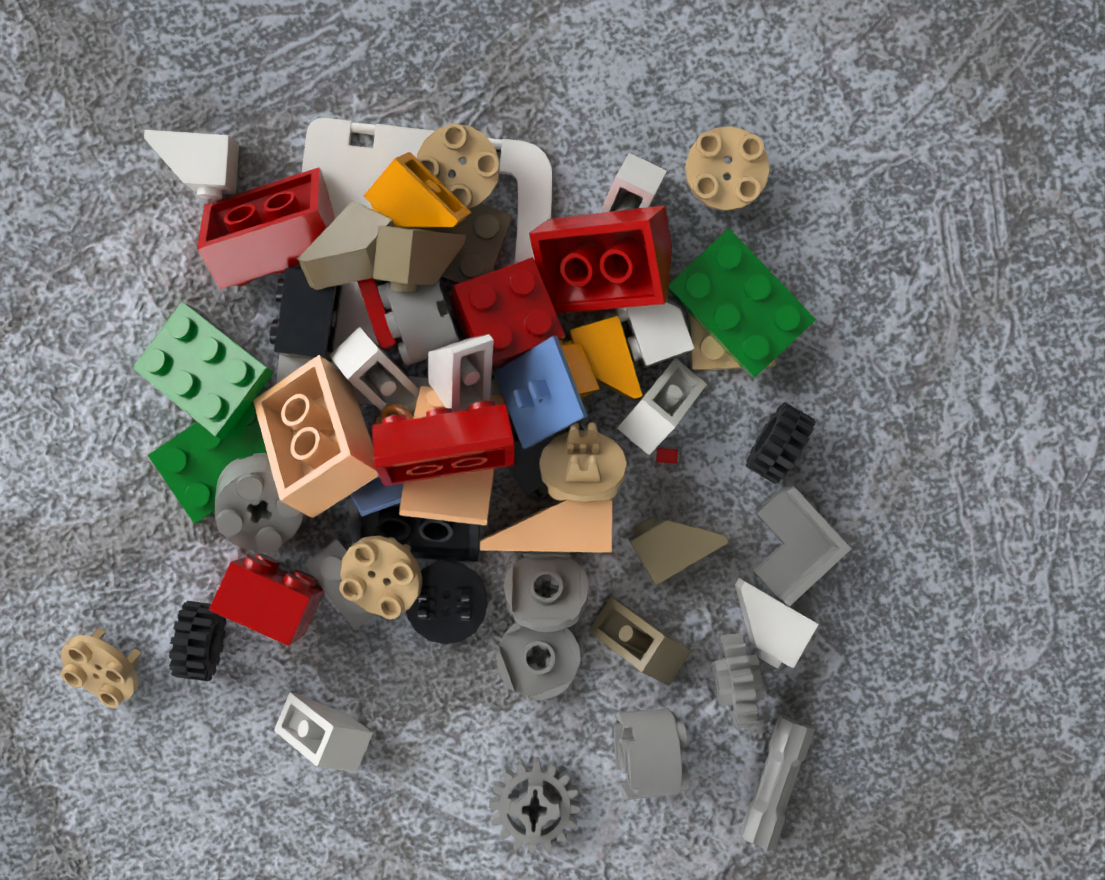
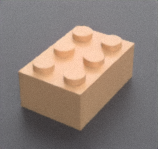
M318 355L254 399V406L281 502L314 518L379 476L374 466L373 446L353 385L339 368L322 356Z

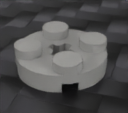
M528 551L523 554V558L514 567L512 564L507 571L504 581L505 600L515 622L520 626L539 632L562 630L578 622L580 614L587 604L589 590L587 574L581 564L579 567L577 562L572 560L570 554L566 552ZM542 581H551V587L558 589V592L552 594L550 598H543L541 594L535 592V588H541Z
M516 622L512 623L501 637L497 653V666L504 683L513 691H517L521 695L535 700L550 699L563 693L576 676L581 660L578 641L569 627L554 632H539L520 626ZM539 645L541 650H549L551 655L545 658L546 666L539 668L536 662H528L527 656L532 654L533 646Z

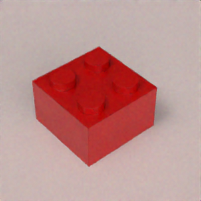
M533 257L458 283L452 288L449 301L464 338L469 339L489 334L493 339L492 371L503 367L552 336H557L558 340H562L565 337Z
M257 553L255 557L247 556L229 563L209 611L289 646L306 634L325 591L322 587L316 585L318 579L300 570H295L291 574L278 568L280 564L278 560L268 555Z

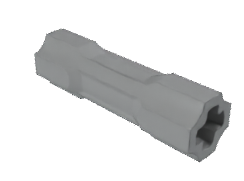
M778 716L769 743V753L754 798L749 803L740 830L742 838L766 849L776 848L785 821V811L801 763L806 758L815 731L811 725L788 716Z

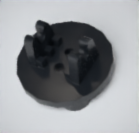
M448 560L431 563L420 570L422 575L421 593L413 605L406 610L407 618L415 631L427 640L440 644L462 642L474 634L484 621L488 606L486 587L481 581L479 574L462 563ZM445 590H448L450 592V597H444L443 592ZM444 607H448L450 609L449 614L443 613Z

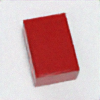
M657 448L656 462L677 464L678 449Z

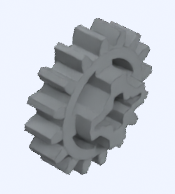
M740 633L722 635L719 639V655L721 660L712 662V672L719 706L729 705L730 717L732 716L733 725L736 729L756 726V723H758L756 701L765 700L757 655L747 656L746 643H744L743 636Z
M535 757L533 767L527 768L524 761L520 759L517 763L516 773L508 768L503 770L502 775L506 783L494 782L493 791L499 796L490 798L489 808L499 811L492 815L491 823L492 825L503 824L499 837L504 840L512 835L514 837L513 848L516 850L525 842L529 843L530 853L535 854L537 844L543 843L549 852L552 850L553 838L556 837L564 843L567 841V834L564 828L575 829L577 826V820L570 815L580 812V802L570 800L578 795L577 785L566 786L570 779V773L564 771L557 775L555 773L556 762L551 761L547 768H542L540 758ZM529 779L528 784L520 791H512L517 784ZM543 780L552 784L559 793H551L543 784ZM536 789L540 806L539 811L536 812V820H533L530 802L531 798H533V791ZM511 817H518L526 826V829L518 826ZM550 819H557L553 825L541 830V827Z

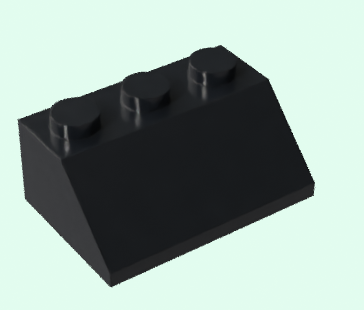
M349 495L353 544L364 537H393L401 545L407 544L411 546L410 552L414 558L478 561L480 525L400 515V503L361 516Z

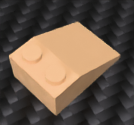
M420 386L414 418L426 417V412L433 409L446 408L432 387ZM490 394V401H494L496 405L504 404L503 395ZM496 468L404 483L400 515L487 526Z
M568 499L560 500L485 536L480 541V550L612 553L613 500H593L587 502Z

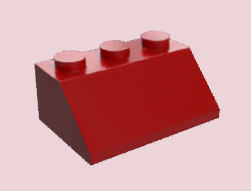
M320 167L204 205L197 250L219 289L233 285H246L255 278L270 273H283L286 268H292L300 264L298 258L335 220Z
M665 205L547 219L529 233L535 263L556 313L661 305L667 302L672 242Z
M481 401L470 405V410L452 412L451 408H437L426 412V417L409 419L407 415H393L382 419V424L372 425L374 466L383 485L390 486L513 466L514 441L506 404L496 405L494 401Z

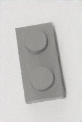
M338 538L304 565L313 577L318 579L320 586L352 628L356 630L375 614L367 612L353 601L347 600L340 592L339 586L342 581L340 576L341 560L348 548Z

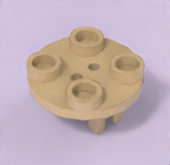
M457 123L447 124L428 136L417 153V159L468 209L477 207L490 197L498 183L500 163L496 148L485 134L471 126ZM463 157L467 159L465 165H461L459 162ZM452 170L456 172L454 178L449 177V172Z
M732 126L714 128L702 133L689 150L685 164L687 184L695 198L707 207L720 211L740 210L754 202L765 188L770 172L768 155L764 149L762 139L757 135L749 133L747 130ZM724 158H730L731 163H725ZM728 174L730 180H724L723 175Z
M578 423L571 425L569 432L549 442L543 449L539 462L542 480L548 486V493L552 498L580 502L593 500L607 501L617 495L618 487L624 481L627 465L623 450L613 439L598 433L595 423H589L587 430H579Z
M383 536L364 537L352 544L341 560L340 576L342 581L339 586L341 594L344 598L353 601L367 612L383 616L386 619L397 618L402 612L413 605L421 593L422 575L418 562L410 552L411 546L407 544L401 545L395 538Z
M97 628L91 636L78 635L71 637L60 651L61 661L64 665L60 672L63 680L75 688L82 686L93 695H96L104 705L110 708H117L122 701L129 700L139 687L138 675L135 669L140 663L138 659L142 652L134 648L125 657L116 648L102 640L106 632L100 628Z

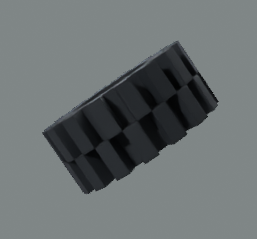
M784 402L772 414L768 424L766 423L763 427L761 435L757 437L756 444L752 447L747 458L746 467L774 484L780 483L781 479L787 476L788 470H791L795 465L797 457L801 456L803 447L807 445L810 439L808 437L813 433L816 423L815 419Z
M187 601V603L184 602L182 605V610H179L177 615L178 622H175L173 627L175 634L174 637L171 636L170 644H173L169 652V659H172L169 664L172 676L208 682L212 680V675H215L217 671L216 665L219 666L221 660L220 652H223L224 647L222 642L226 631H224L226 618L209 611L210 603Z

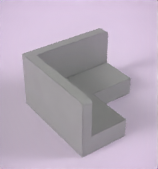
M784 485L755 512L782 544L763 560L753 572L777 599L787 606L792 605L852 549L794 486Z

